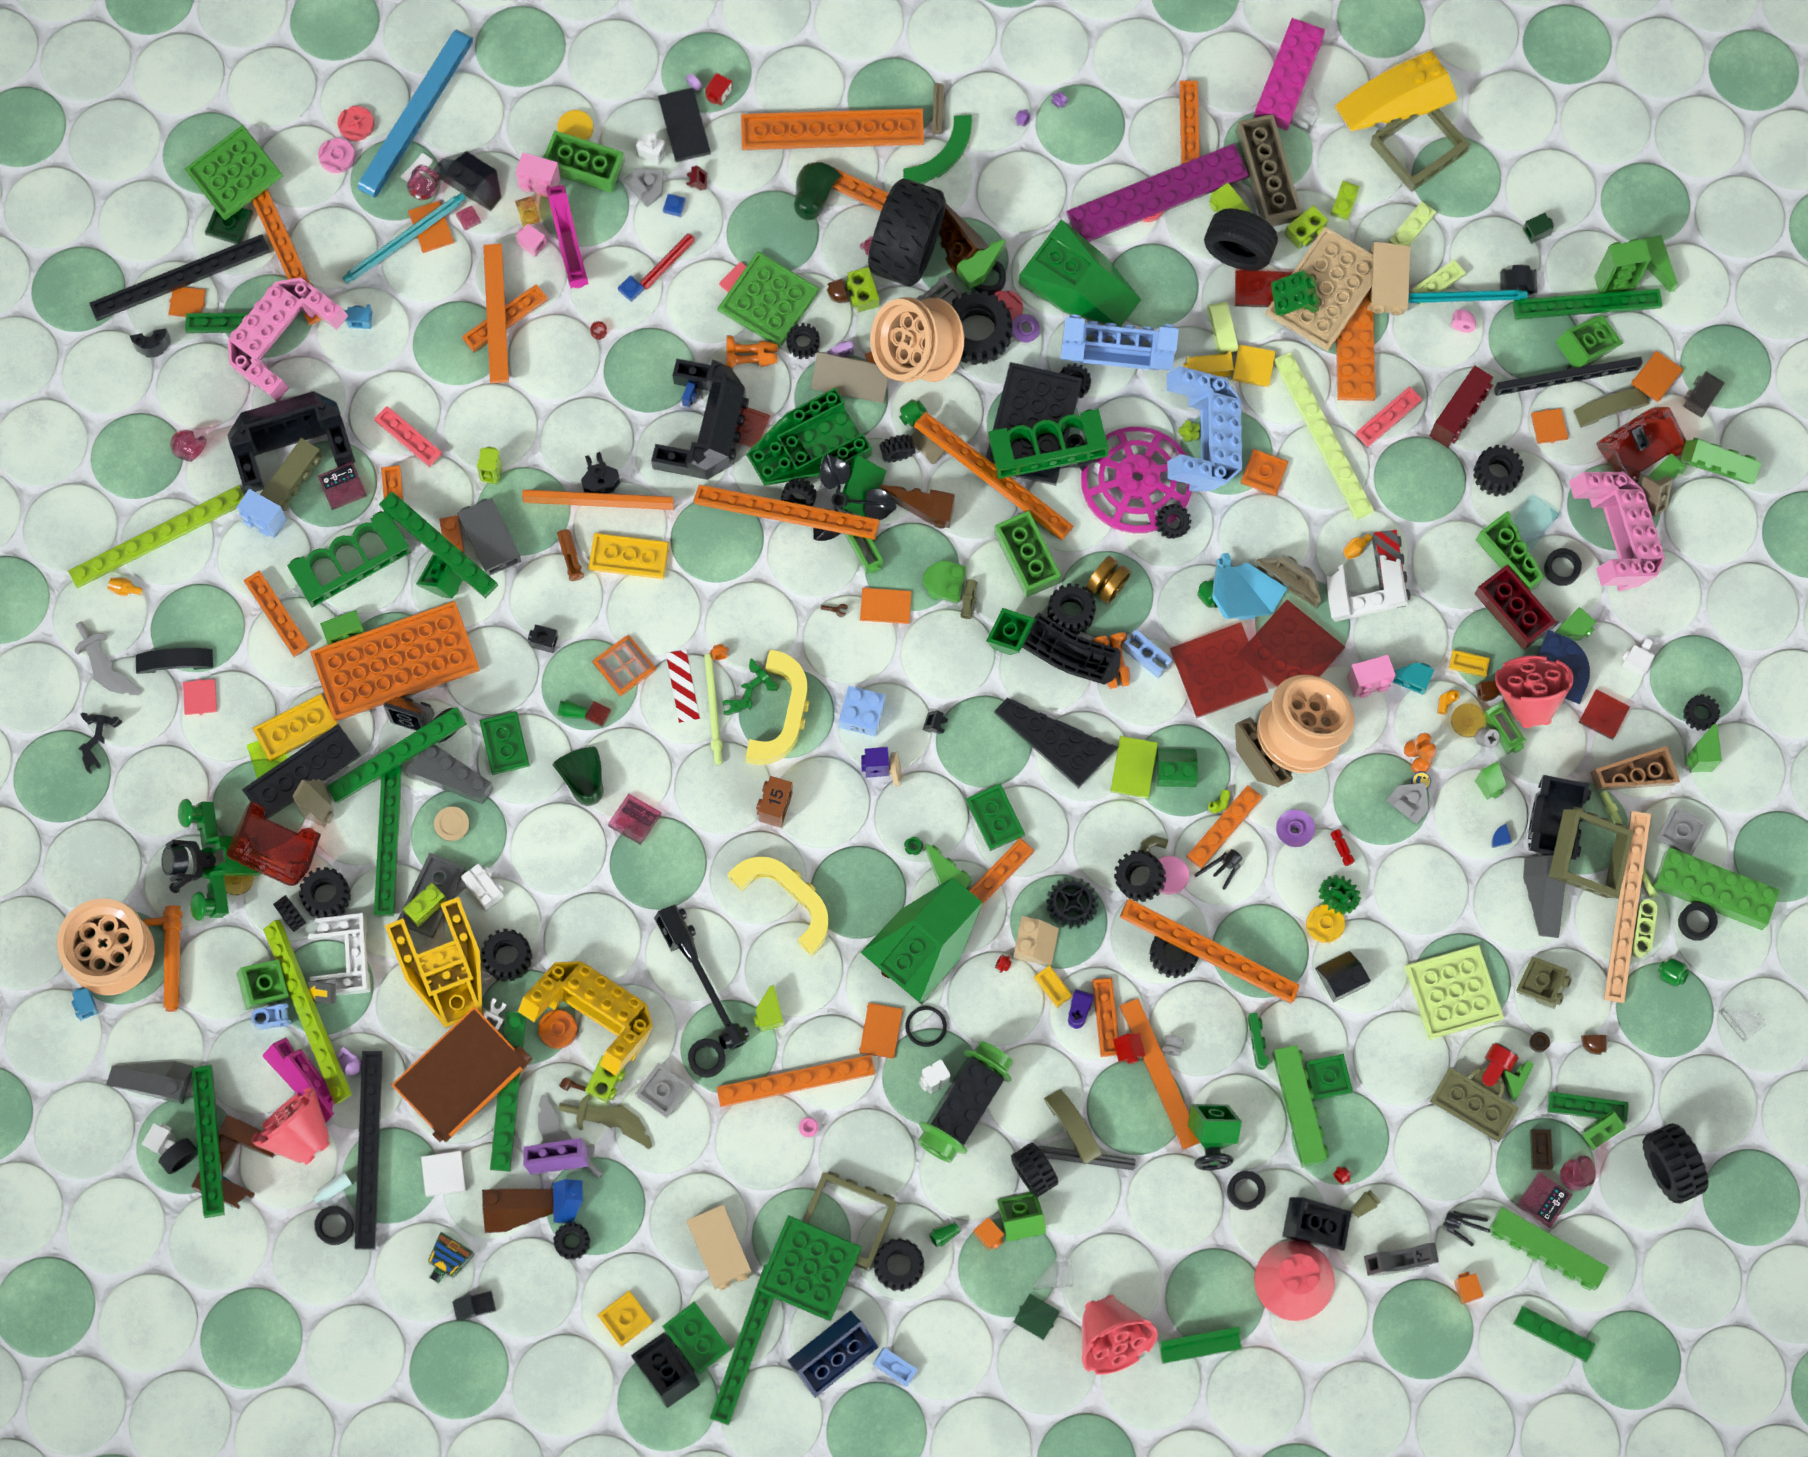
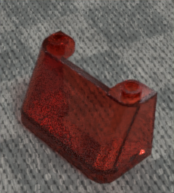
M1653 407L1599 440L1596 445L1615 472H1625L1637 483L1641 476L1640 472L1671 453L1675 457L1681 455L1686 439L1670 407ZM1639 425L1642 426L1650 444L1649 447L1642 451H1637L1630 432Z
M250 801L229 844L227 856L285 885H297L310 869L321 834L311 828L301 829L298 833L264 818L266 811L262 805Z

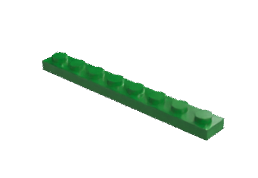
M1660 289L1520 299L1513 301L1515 320L1661 309L1662 300Z
M391 491L379 503V506L482 597L486 599L499 586L494 579L394 492Z
M458 707L453 708L327 785L335 803L343 801L467 725Z
M402 765L381 777L374 916H394Z
M506 1012L504 1038L515 1049L519 1045L523 1048L526 1017L521 1013ZM521 1072L497 1096L490 1170L511 1172Z
M211 1065L191 1068L202 1206L205 1219L225 1215L214 1077Z
M764 1264V1267H763L761 1276H760V1278H759L757 1287H758V1285H759V1283H760V1280H761V1278H762V1275H763V1273H764V1271H765V1268H766V1266H767V1265H765V1264ZM757 1287L710 1416L711 1420L728 1426L774 1301V1297L758 1291Z

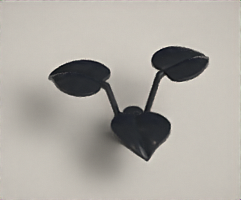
M825 455L820 467V479L827 489H833L837 486L836 493L831 499L835 511L838 512V508L846 507L849 503L866 504L864 507L866 516L883 520L896 510L897 506L892 496L881 489L869 490L866 493V501L849 499L846 493L840 492V484L847 483L851 473L848 464L831 455ZM813 528V538L816 541L831 540L841 534Z

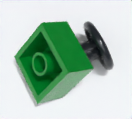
M1191 1104L1188 1127L1205 1149V1155L1199 1157L1194 1162L1197 1169L1213 1171L1227 1168L1233 1164L1234 1158L1231 1155L1221 1153L1220 1150L1237 1144L1239 1140L1242 1121L1229 1105Z

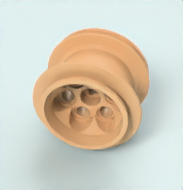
M911 297L895 299L886 303L879 310L873 321L870 336L871 351L880 371L893 380L901 382H913L918 379L928 382L941 381L950 376L960 362L964 348L963 326L956 310L943 299L926 298L921 301Z
M1314 675L1292 676L1280 683L1273 694L1272 700L1261 711L1257 724L1258 740L1266 755L1280 767L1296 773L1316 772L1324 768L1336 757L1340 745L1346 742L1352 734L1355 722L1354 712L1345 694L1331 682Z
M94 899L74 908L62 922L57 937L58 955L64 969L84 989L88 988L90 992L95 994L116 995L134 988L148 974L154 960L155 945L148 926L131 907L112 899ZM109 924H114L112 931H106V927ZM93 931H95L94 937L87 938ZM129 936L128 942L120 943L122 937ZM101 943H107L108 946L105 948L101 946ZM85 950H91V954L88 957H83ZM118 956H125L122 962L116 963ZM100 962H106L103 969H97Z

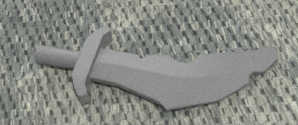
M78 622L76 627L84 640L78 643L74 652L79 655L81 651L86 650L94 674L93 679L109 691L120 694L127 692L129 695H140L142 690L136 687L121 672L113 671V663L107 657H104L105 654L98 642L106 640L107 636L105 634L90 636L83 622Z
M542 1095L539 1102L541 1111L538 1113V1128L544 1142L550 1143L572 1139L567 1131H562L559 1128V1118L551 1107L547 1096ZM591 1144L588 1149V1166L586 1168L599 1179L603 1172L590 1161L595 1152V1145ZM583 1167L568 1170L572 1173L581 1170Z

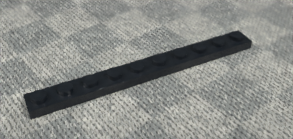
M263 234L92 301L89 304L95 319L99 321L268 254L270 250Z
M362 1051L355 1250H376L382 1051Z

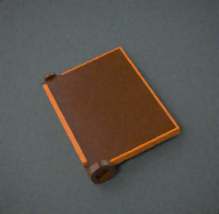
M474 1006L391 1085L435 1131L432 1135L439 1142L444 1140L446 1143L511 1082L533 1058L520 1045L515 1049Z

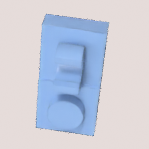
M884 1347L872 1364L905 1387L908 1386L917 1371L915 1367Z

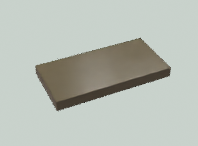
M818 351L811 389L828 392L836 387L840 395L884 403L889 377L880 371L876 363Z

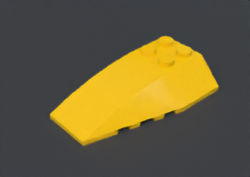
M1427 50L1393 64L1335 105V108L1349 130L1355 131L1373 127L1375 123L1379 122L1384 124L1390 123L1392 119L1402 118L1403 120L1408 119L1410 115L1418 114V116L1425 115L1457 101L1458 98L1448 72L1434 52Z

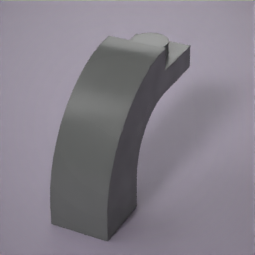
M1435 1242L1403 1250L1377 1252L1364 1256L1368 1276L1406 1272L1428 1267L1439 1262Z

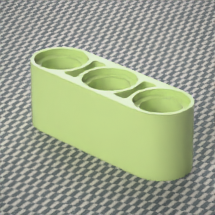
M1227 302L1209 304L1207 307L1218 354H1226L1230 350L1231 352H1237L1238 344Z
M1650 899L1644 900L1637 909L1631 951L1637 958L1644 957L1651 950L1653 944L1657 905ZM1643 906L1648 907L1651 913H1645L1643 911ZM1640 925H1645L1648 928V932H1643L1640 929ZM1637 944H1643L1645 951L1639 950Z

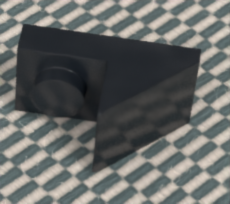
M492 1291L473 1296L468 1294L452 1301L457 1321L496 1312Z

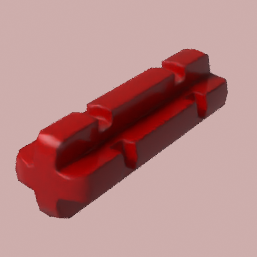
M1334 830L1331 832V837L1335 841L1334 844L1340 857H1343L1344 865H1352L1355 860L1350 855L1351 851L1345 838H1342L1341 830Z

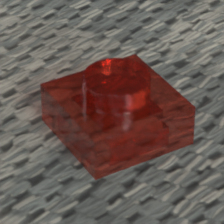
M593 701L585 716V720L603 728L611 713V709Z

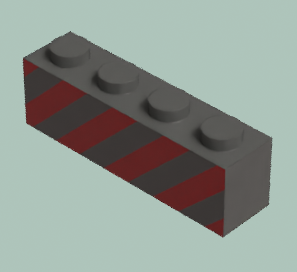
M1397 530L1374 532L1372 536L1380 590H1384L1380 556L1384 555L1387 557L1386 560L1394 562L1400 559L1401 565H1404L1403 553L1400 554L1402 542L1401 537L1397 535ZM1403 571L1404 582L1406 583L1407 573ZM1406 589L1407 599L1410 600V591Z

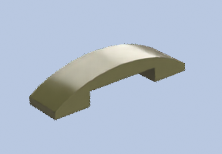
M1637 388L1599 398L1575 409L1573 412L1581 428L1596 423L1599 419L1628 409L1635 410L1650 403L1645 393Z
M1060 1089L1045 1097L1044 1101L1052 1114L1057 1116L1075 1145L1074 1149L1084 1165L1102 1156L1092 1133L1068 1096Z

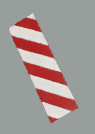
M686 649L666 653L679 723L700 719Z

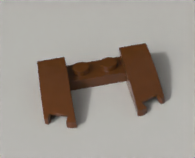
M226 1115L218 1132L222 1175L238 1144L270 1158L274 1157L273 1152L255 1146L252 1143L254 1134L256 1132L260 1134L262 1130L229 1115ZM200 1170L191 1186L194 1191L201 1193ZM222 1178L225 1204L240 1209L241 1207L238 1202L247 1195L250 1199L254 1198L255 1193Z

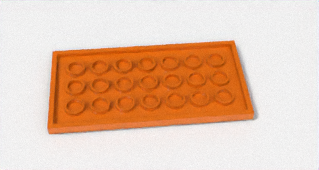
M455 601L310 651L334 721L382 706L385 702L396 696L400 698L403 696L408 697L480 671Z

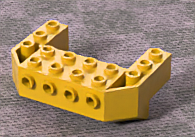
M582 961L554 962L524 995L518 1010L519 1013L535 1022L548 1006L556 1010L564 1001L618 1036L605 1051L600 1066L615 1076L618 1075L630 1060H635L645 1045L653 1027L647 1003Z

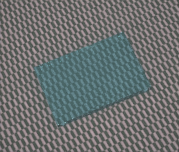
M1531 495L1528 501L1512 520L1514 525L1516 524L1522 540L1528 546L1527 549L1532 551L1545 532L1555 519L1558 518L1559 513L1535 496Z

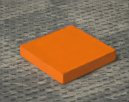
M1253 449L1240 484L1276 496L1289 461Z

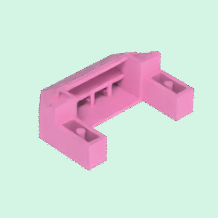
M301 277L277 281L266 290V294L255 303L252 311L243 318L242 323L237 329L232 331L228 339L229 364L250 384L258 387L276 402L282 398L289 387L282 379L269 371L261 359L299 312H304L310 318L317 315L336 330L348 317L342 307Z
M1583 472L1570 480L1569 484L1574 499H1590L1592 508H1603L1619 559H1611L1596 568L1601 586H1617L1618 591H1624L1639 587L1658 576L1665 556L1644 490L1625 472Z

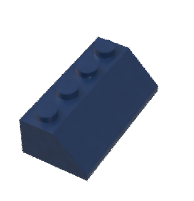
M850 1310L787 1361L816 1398L879 1347L862 1321Z

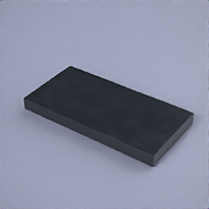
M689 88L659 95L658 100L675 163L710 155L711 151L694 89Z

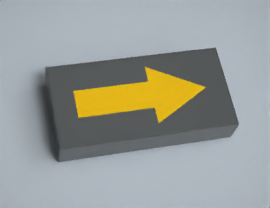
M306 981L314 1002L336 1003V984Z

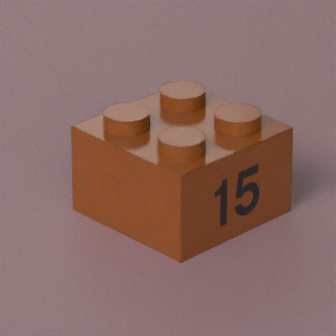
M770 776L769 781L765 780L762 789L763 799L759 798L756 807L757 815H759V822L782 828L793 795V783Z

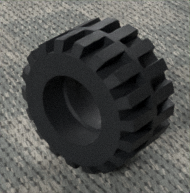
M1495 445L1494 448L1490 446L1481 453L1473 470L1475 471L1473 474L1474 479H1476L1475 483L1477 486L1481 485V491L1486 490V494L1494 493V496L1498 497L1499 493L1505 496L1507 492L1511 493L1517 487L1523 475L1524 466H1522L1523 460L1518 459L1520 456L1518 452L1516 454L1513 453V448L1509 450L1506 449V445H1503L1502 448L1499 445ZM1492 464L1502 465L1507 470L1508 476L1497 477L1493 475L1489 470V466Z
M1068 583L1066 587L1061 585L1059 590L1055 589L1053 595L1050 596L1047 616L1063 628L1078 635L1081 630L1083 632L1086 631L1087 627H1090L1094 620L1096 611L1095 598H1092L1090 591L1086 592V587L1079 588V584L1075 583V586H1071V583ZM1074 602L1082 608L1083 612L1078 616L1070 617L1065 615L1060 607L1064 603Z
M1133 850L1130 851V855L1124 854L1125 858L1123 860L1119 859L1118 863L1120 865L1115 866L1114 869L1117 872L1114 874L1115 883L1119 890L1126 897L1136 902L1138 900L1146 902V899H1154L1153 895L1156 894L1158 896L1160 894L1159 890H1163L1165 887L1163 882H1166V877L1164 876L1166 871L1162 863L1148 851L1138 850L1136 852ZM1138 867H1148L1150 869L1148 880L1142 885H1132L1131 875L1133 871Z
M320 867L315 868L316 872L314 873L312 870L308 872L309 876H304V883H300L299 886L301 889L299 891L300 900L307 912L313 917L317 916L318 919L338 916L339 912L343 914L345 912L344 907L348 908V900H351V890L340 872L338 873L336 869L332 868L329 870L328 867H324V870H321ZM328 884L336 888L335 895L331 900L318 902L314 899L315 892L320 886Z
M503 929V932L497 930L495 935L490 934L488 936L489 940H485L483 943L484 947L481 949L482 961L488 973L493 975L495 979L498 980L500 978L504 982H506V979H510V982L515 981V977L521 978V974L523 972L526 974L528 966H531V948L527 939L520 932L517 933L513 929L511 931ZM505 946L515 947L518 950V956L514 962L505 965L496 961L495 957L499 949Z
M1155 936L1149 954L1150 962H1153V968H1157L1159 974L1162 975L1164 973L1166 974L1165 977L1168 978L1170 976L1178 978L1180 975L1182 977L1186 976L1187 973L1193 970L1199 957L1185 951L1186 956L1183 960L1172 961L1163 952L1164 946L1169 944V942Z
M1033 1142L1011 1155L1014 1168L1034 1196L1039 1197L1058 1185V1178L1053 1167L1041 1149Z
M893 1238L889 1242L883 1243L882 1247L877 1250L874 1258V1272L880 1284L882 1283L885 1288H891L892 1291L911 1289L913 1285L919 1282L923 1275L924 1257L921 1250L917 1248V1245L915 1243L912 1244L910 1240H902V1238L894 1240ZM894 1254H903L910 1259L911 1268L907 1274L896 1276L890 1273L887 1268L888 1259Z

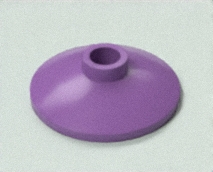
M1289 810L1279 817L1276 824V832L1284 844L1290 847H1302L1313 838L1315 825L1312 818L1304 811ZM1293 827L1297 828V829H1298V832H1297V833H1293V832L1291 831V828H1293Z

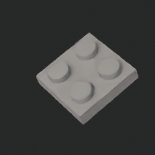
M1674 805L1656 840L1692 856L1709 823Z
M658 1063L635 1093V1096L667 1119L689 1090L690 1085Z

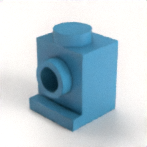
M366 304V308L355 305L344 310L348 315L345 321H347L349 328L371 329L373 312L370 304Z
M82 987L73 991L74 1000L71 1002L74 1010L77 1012L75 1013L76 1017L80 1021L99 1013L92 993L88 988L84 989Z

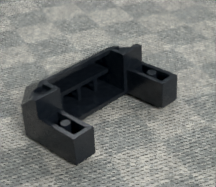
M676 359L672 375L674 384L687 386L688 382L693 383L695 388L709 391V396L697 443L692 442L690 450L655 444L651 459L652 468L654 470L708 480L730 467L731 460H735L737 450L734 448L735 444L740 441L741 432L738 431L739 427L744 424L745 415H743V411L748 408L749 398H746L745 387L731 367L716 360H712L711 365Z
M312 391L241 412L227 436L245 492L249 489L254 492L264 489L255 458L256 455L296 444L301 438L309 440L327 434L337 467L356 462L337 402Z

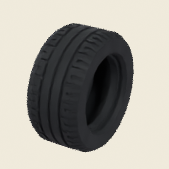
M1229 208L1220 210L1213 215L1204 237V243L1208 252L1220 262L1240 270L1258 271L1269 265L1278 243V236L1274 227L1263 218L1248 211Z

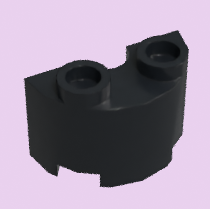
M1512 265V269L1509 270L1503 268L1500 271V290H1527L1528 295L1537 293V270H1531L1529 265Z
M166 328L154 330L150 337H145L142 333L130 336L136 351L148 358L162 355L163 351L170 345V335Z

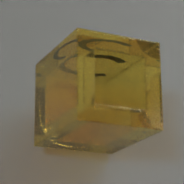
M533 196L515 201L523 227L527 224L532 225L541 222Z

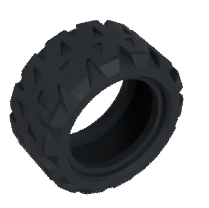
M906 178L900 179L892 186L881 210L869 250L868 266L872 274L906 286H913L920 281L933 253L945 213L946 199L941 190Z

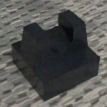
M938 710L928 712L922 730L928 733L943 734L945 730L940 727V724L947 723L948 719L943 716V712Z

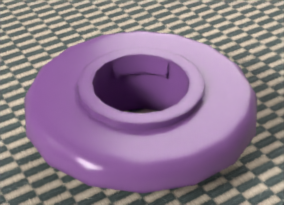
M1030 314L1018 315L1012 322L1013 336L1021 342L1028 343L1034 341L1040 333L1038 320ZM1023 323H1027L1030 326L1031 330L1029 333L1023 332L1021 328Z

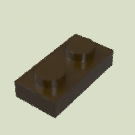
M1531 1129V1170H1552L1551 1129Z

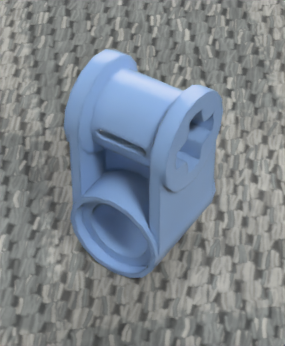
M277 1004L253 1011L251 1019L255 1027L264 1030L291 1025L287 1011L289 1004ZM265 1015L266 1020L264 1022H256L258 1016Z

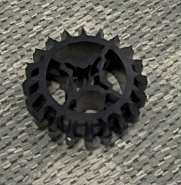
M1067 877L1064 878V884L1058 880V887L1052 885V891H1049L1047 894L1050 898L1046 899V903L1049 904L1046 909L1047 911H1053L1049 917L1054 918L1056 916V924L1062 921V928L1067 923L1069 924V929H1072L1073 924L1079 929L1080 922L1086 926L1087 920H1093L1091 914L1096 915L1097 910L1094 908L1099 905L1098 902H1095L1098 899V895H1092L1095 889L1091 888L1088 890L1090 883L1087 882L1085 885H1082L1083 879L1081 878L1079 883L1075 882V877H1072L1071 882H1069ZM1069 889L1077 890V892L1074 894H1069L1063 891ZM1083 895L1086 897L1088 902L1087 910H1085L1083 908V905L1080 903V899ZM1058 896L1065 905L1062 911L1057 907L1056 899ZM1076 899L1075 906L1068 907L1069 900ZM1070 912H1075V913H1077L1079 916L1070 917V916H1067V915H1068Z

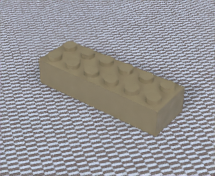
M1274 115L1238 121L1236 134L1260 217L1269 222L1273 227L1293 222L1301 215V208Z

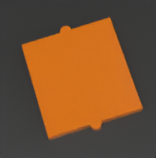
M182 287L172 291L171 299H169L170 308L168 315L186 317V313H202L203 306H205L206 290Z
M1561 408L1545 409L1544 411L1531 413L1537 444L1548 442L1553 444L1555 441L1568 440Z

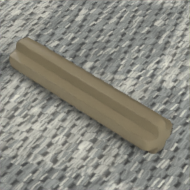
M942 83L934 85L933 134L935 135L942 134L944 85Z

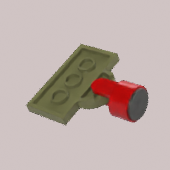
M1497 1042L1492 1043L1484 1057L1490 1062L1487 1068L1474 1070L1466 1077L1449 1067L1429 1102L1499 1143L1519 1109L1502 1098L1504 1083L1500 1075L1503 1070L1511 1072L1518 1060V1055Z

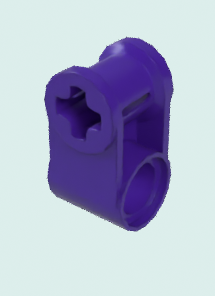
M1075 988L1068 1015L1070 1027L1074 1029L1083 1027L1088 1011H1090L1094 994ZM1076 1015L1080 1016L1078 1021L1074 1020Z

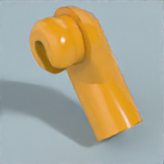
M1449 690L1439 697L1438 714L1446 715L1448 705L1459 699L1460 694L1457 690Z

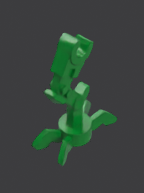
M752 658L749 661V669L757 677L750 683L741 685V688L746 689L743 700L722 701L723 705L731 706L729 710L724 711L726 716L739 713L746 708L751 710L753 704L751 700L752 691L761 682L766 683L767 690L769 691L778 690L777 684L771 681L767 673L760 666H757Z

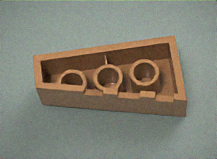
M1667 746L1596 768L1590 772L1596 790L1673 786L1680 782Z

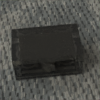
M1705 371L1703 376L1698 375L1693 383L1696 387L1693 391L1689 389L1683 398L1686 400L1683 407L1702 418L1725 382Z

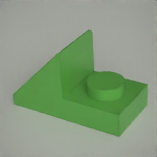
M1528 1060L1524 1065L1520 1063L1515 1072L1516 1075L1506 1070L1501 1074L1510 1100L1513 1102L1518 1098L1534 1066V1063Z

